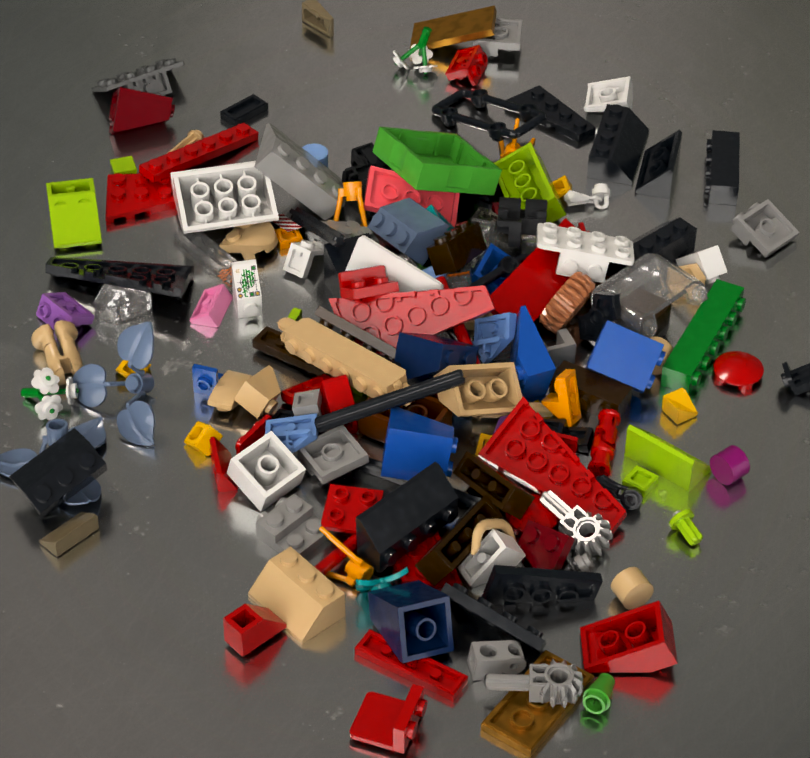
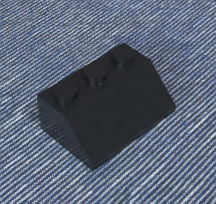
M73 428L9 477L43 519L106 472L107 465L91 443Z

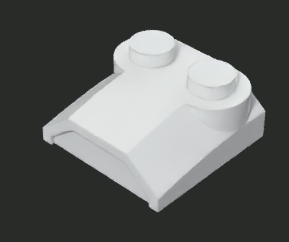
M630 76L587 84L585 112L604 113L607 104L620 105L632 110L633 86Z

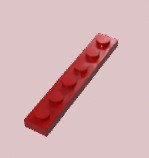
M245 123L238 124L139 165V173L155 183L171 176V172L184 171L257 141L259 132Z

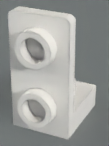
M302 239L301 242L291 243L283 270L300 278H307L314 256L324 255V243L322 240L313 239V241Z

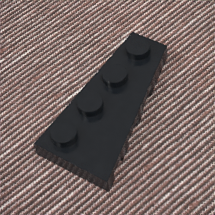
M540 85L507 99V101L520 105L527 103L535 104L537 110L543 111L547 116L541 125L553 126L556 132L574 141L580 142L595 135V126Z

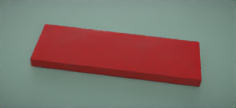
M566 218L558 225L565 228L575 227ZM537 247L490 295L496 310L490 313L498 315L511 312L518 315L520 307L525 305L534 322L556 292L570 278L556 274L560 252Z

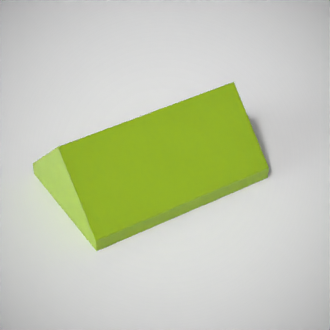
M629 424L624 453L626 457L688 492L711 472L710 465L651 432Z

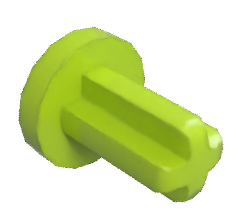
M691 509L677 510L669 521L670 528L672 530H679L690 546L699 544L703 539V535L692 521L694 513Z

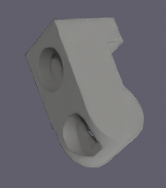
M517 641L471 642L467 662L473 681L484 680L487 674H518L526 667L522 647Z

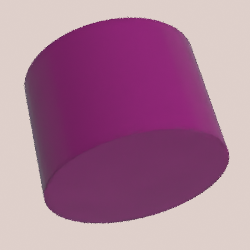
M735 445L728 446L710 458V468L713 475L724 485L734 483L750 471V463L746 454Z

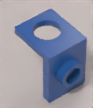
M194 364L192 367L194 392L210 396L224 374L218 373L216 368Z

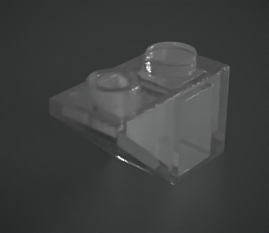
M104 284L94 301L96 321L122 325L150 315L152 313L151 292Z

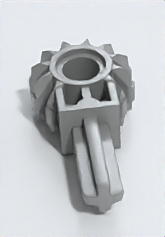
M551 490L542 493L539 499L540 503L560 520L559 522L564 533L575 539L571 550H575L576 555L587 553L591 558L593 553L602 556V548L610 549L609 540L613 539V534L610 530V523L607 520H603L602 515L597 513L595 516H592L591 512L587 511L586 513L578 505L571 509ZM588 533H594L592 536L585 538Z
M552 659L550 665L545 663L529 664V675L487 674L486 689L496 691H529V702H550L552 709L556 704L561 705L565 709L567 702L575 704L578 697L583 693L582 672L577 671L576 664L567 665L565 659L561 663H557Z

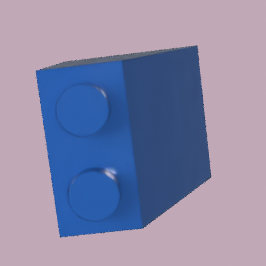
M607 320L601 329L585 368L633 387L632 390L643 393L645 388L650 390L656 377L652 372L655 365H661L666 352L662 351L664 344Z
M399 407L392 408L390 410L383 450L381 476L409 480L432 463L437 462L446 477H451L453 461H449L450 454L456 453L458 438L454 437V427Z

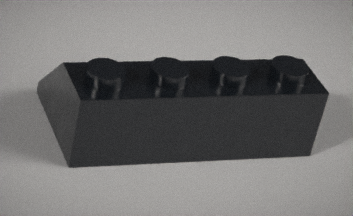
M607 104L589 154L587 178L626 185L633 184L649 129L630 108Z
M681 217L655 227L632 240L634 249V264L632 266L609 262L606 275L630 286L638 284L676 262L675 259L693 252L697 228Z
M437 462L426 467L356 517L357 556L374 567L379 573L389 566L396 564L401 557L408 552L414 551L419 544L427 538L433 537L438 530L452 523L458 517V496Z

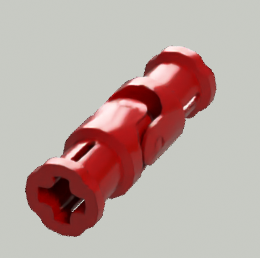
M603 409L598 414L599 425L595 428L590 453L592 460L587 467L595 477L603 474L609 477L611 473L610 462L614 458L615 441L618 438L617 426L621 422L618 411Z

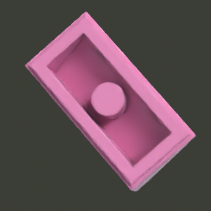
M224 284L203 291L189 320L191 324L213 328L220 326L232 300V295Z

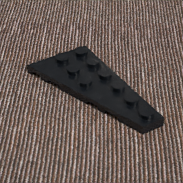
M50 257L45 264L46 273L53 274L55 277L75 278L119 286L121 289H135L182 298L194 276V266L62 257Z

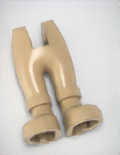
M60 320L55 323L54 330L63 350V356L58 351V346L49 324H44L36 329L32 334L31 341L34 348L45 353L48 368L52 369L54 375L59 377L58 385L62 386L66 385L65 374L72 373L74 376L76 371L83 366V363L75 345V340L78 336L76 326L69 321Z

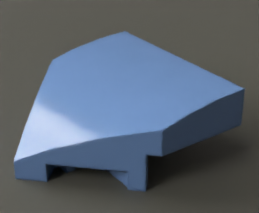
M508 312L475 319L474 341L472 343L474 346L479 347L478 353L483 364L490 363L514 339L517 314Z
M315 413L266 420L265 435L272 431L289 451L294 453L318 438V431L314 423L318 415Z

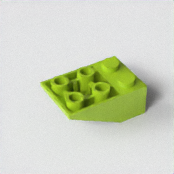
M93 178L46 183L54 249L101 244L102 239Z

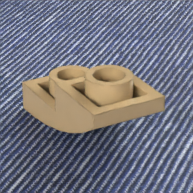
M228 370L214 387L207 405L216 407L217 410L223 412L232 411L238 405L234 398L244 382L252 377V375Z

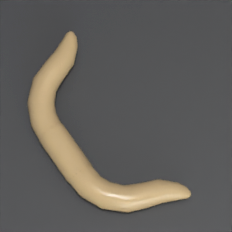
M499 518L480 521L475 526L472 534L471 555H475L480 549L482 536L486 530L500 529L503 533L512 536L516 541L511 525L504 519Z

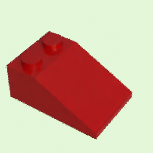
M659 600L580 627L584 670L588 673H651L678 664L672 621Z

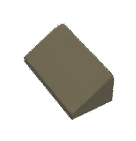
M80 512L40 539L39 543L58 557L99 529L98 516L94 513Z

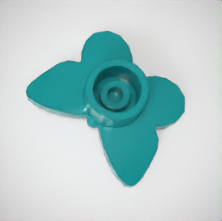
M408 567L384 578L375 580L356 579V591L365 592L391 587L393 583L409 572Z

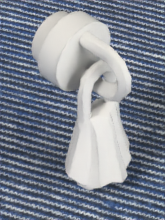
M595 184L592 189V196L569 190L564 195V201H566L568 207L594 203L597 209L604 210L609 205L610 189L607 184ZM604 199V205L600 206L599 203Z

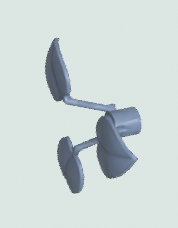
M144 322L125 329L120 334L117 342L119 356L123 360L129 361L128 367L136 373L130 374L126 381L105 382L107 375L105 368L97 364H88L76 371L73 376V383L78 385L77 399L87 407H97L105 401L107 397L106 386H126L130 393L136 395L126 403L127 409L119 412L117 416L118 430L126 440L133 444L152 446L155 445L154 411L148 403L137 401L140 397H145V393L151 392L154 388L152 375L145 373V370H140L150 364L154 352L153 326L151 322Z
M101 416L73 427L91 443L94 449L102 446L106 441V432ZM52 419L47 422V435L42 436L43 442L39 454L46 449L47 444L49 446L73 429L68 430L67 421L64 419ZM21 448L0 454V474L9 477L36 457L37 453L31 449ZM97 480L92 481L64 502V504L84 505L97 501L101 496L99 482Z

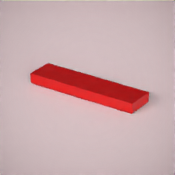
M371 629L355 646V655L419 686H423L454 702L468 683L467 675L430 657L401 663L383 636Z

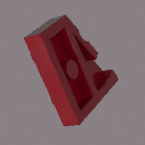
M528 520L518 545L526 554L525 557L533 568L561 570L575 539L567 534Z

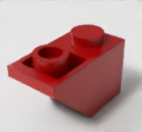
M346 374L321 381L323 397L322 415L355 404ZM357 420L344 424L350 434L358 432Z
M246 603L223 618L224 641L242 657L287 628V624L269 608Z

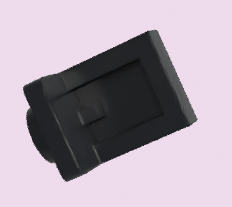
M787 362L782 363L785 373L781 374V378L785 387H791L795 396L809 391L810 363L794 370L790 369Z

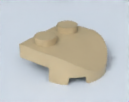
M270 222L236 226L226 235V238L219 244L222 253H241L244 260H252L256 258V253L263 250L269 253L278 243V238Z

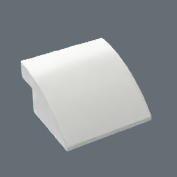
M256 161L171 172V186L183 233L187 234L279 220L270 178L254 167Z

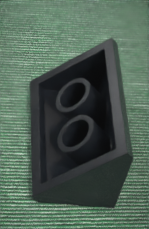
M680 129L645 150L635 188L637 194L670 199L680 157L682 140Z

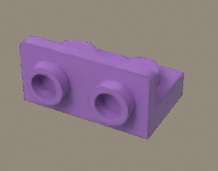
M66 292L43 293L36 312V316L46 324H49L53 330L57 321H69L76 327H80L81 325L92 324L95 316Z

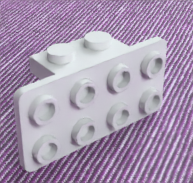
M551 222L538 223L537 247L560 252L556 266L557 275L571 277L574 273L581 271L584 275L589 276L592 281L604 283L609 262L628 266L634 264L633 242L624 236L612 237L598 231L591 233L581 231L577 227H560Z
M365 235L358 238L345 270L350 271L383 265L385 266L388 280L398 281L399 292L443 290L444 288L440 281Z

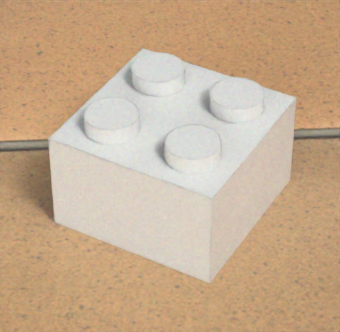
M270 431L231 458L226 474L257 509L262 512L300 485L306 468L280 439Z

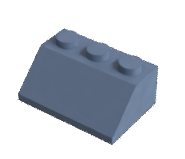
M406 198L380 207L373 216L368 228L423 266L429 258L426 248L434 243L433 239L443 236L450 225L411 198Z

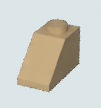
M268 365L247 379L234 398L238 404L257 419L265 413L271 414L278 405L276 399L281 390L273 368Z

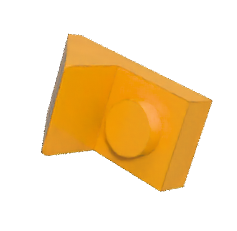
M565 369L555 378L554 389L556 393H549L541 400V403L558 419H566L568 427H572L582 418L576 371L575 369Z

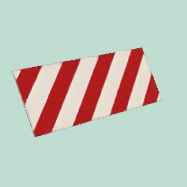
M283 214L278 215L279 220L272 221L287 232L302 228Z

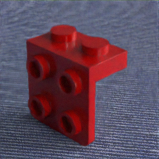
M330 484L321 526L328 531L356 534V517L383 499L384 490Z
M412 684L406 700L376 692H368L350 728V738L404 754L410 739L413 740L415 738L420 717H424L428 701L424 699V687Z

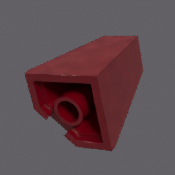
M123 87L118 88L112 95L109 121H113V126L109 127V134L115 135L166 123L174 115L175 105L172 104L173 98Z

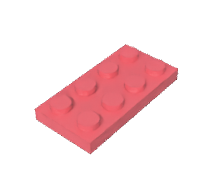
M370 166L363 202L366 211L377 213L382 206L411 198L425 209L432 204L455 227L460 193L416 190L395 171Z

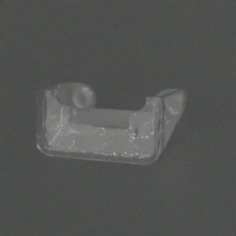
M647 253L634 261L632 266L625 267L598 285L592 291L591 305L593 304V295L597 292L619 293L621 318L611 322L651 338L657 331L655 314L680 297L686 298L690 305L697 306L706 301L708 296L706 288L701 281L661 255Z

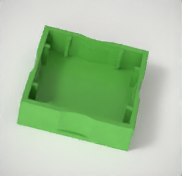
M379 127L372 151L416 190L494 195L502 171L455 133Z

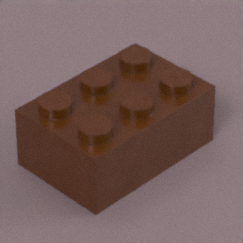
M428 396L413 401L407 407L403 405L398 406L399 408L452 426V411L434 397ZM391 409L359 419L358 433L385 443Z

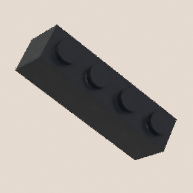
M712 130V138L707 139L705 194H709V204L737 205L740 132Z

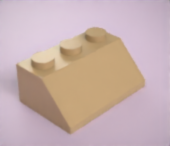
M514 362L450 365L433 376L437 377L458 369L464 373V385L437 393L439 401L457 417L510 414L522 399Z
M292 547L287 548L267 562L248 592V597L258 606L269 608L287 624L285 630L301 644H304L345 617V593Z

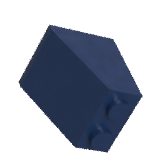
M399 332L394 361L400 363L401 367L406 370L408 384L414 385L434 378V375L450 365L476 364L479 347L437 335Z
M419 580L368 592L370 619L401 663L454 651L449 595Z

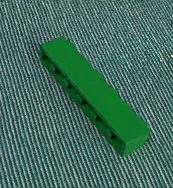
M716 279L664 363L661 386L673 390L684 388L689 395L692 388L699 385L702 372L708 370L711 357L717 355L720 342L726 340L729 326H734L737 313L742 312L745 307L746 298H743L744 287Z

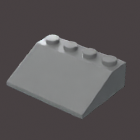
M266 124L254 167L325 221L329 220L335 214L338 188H343L340 177L272 124ZM346 197L343 198L341 209L345 205Z

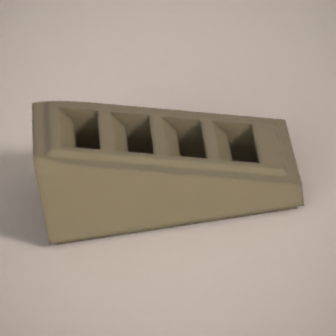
M317 0L302 2V21L330 38L333 37L334 18Z

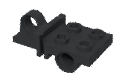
M372 142L352 149V167L346 168L342 173V183L362 181L363 202L370 166L392 170L372 152L374 148ZM366 211L370 217L376 214L374 212Z
M500 197L497 234L499 232L509 234L508 247L520 248L521 235L537 236L538 223L546 222L547 200L526 199L525 209H521V198Z

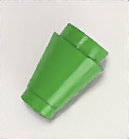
M608 673L600 674L584 691L582 695L583 706L588 712L601 714L609 709L615 684L613 676Z

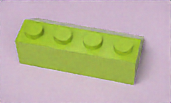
M531 142L494 163L502 170L498 183L504 197L521 198V209H525L526 199L547 200L546 222L553 223L567 215L544 162Z

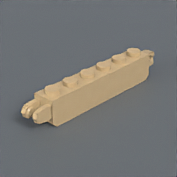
M285 317L277 322L278 328L283 331L280 335L281 341L285 343V347L290 354L298 356L308 364H312L324 373L334 377L346 374L350 386L358 392L375 398L410 386L405 369L311 318H302L299 321H295ZM412 402L407 403V404H404L403 406H406V407H407V406L410 405Z

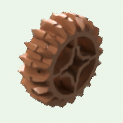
M581 271L574 273L546 305L540 314L539 322L554 334L557 333V330L564 329L592 295L596 284Z

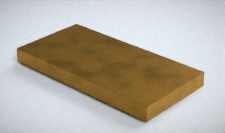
M495 5L414 23L410 48L413 44H418L424 27L432 29L426 45L429 50L493 36L497 14Z
M545 650L533 664L545 663L550 665L552 659L557 663H561L564 659ZM577 667V671L582 672L584 693L594 682V675ZM529 669L525 672L524 675H529ZM509 691L481 723V730L531 757L575 704L567 702L565 709L561 705L556 704L552 709L550 702H529V691Z

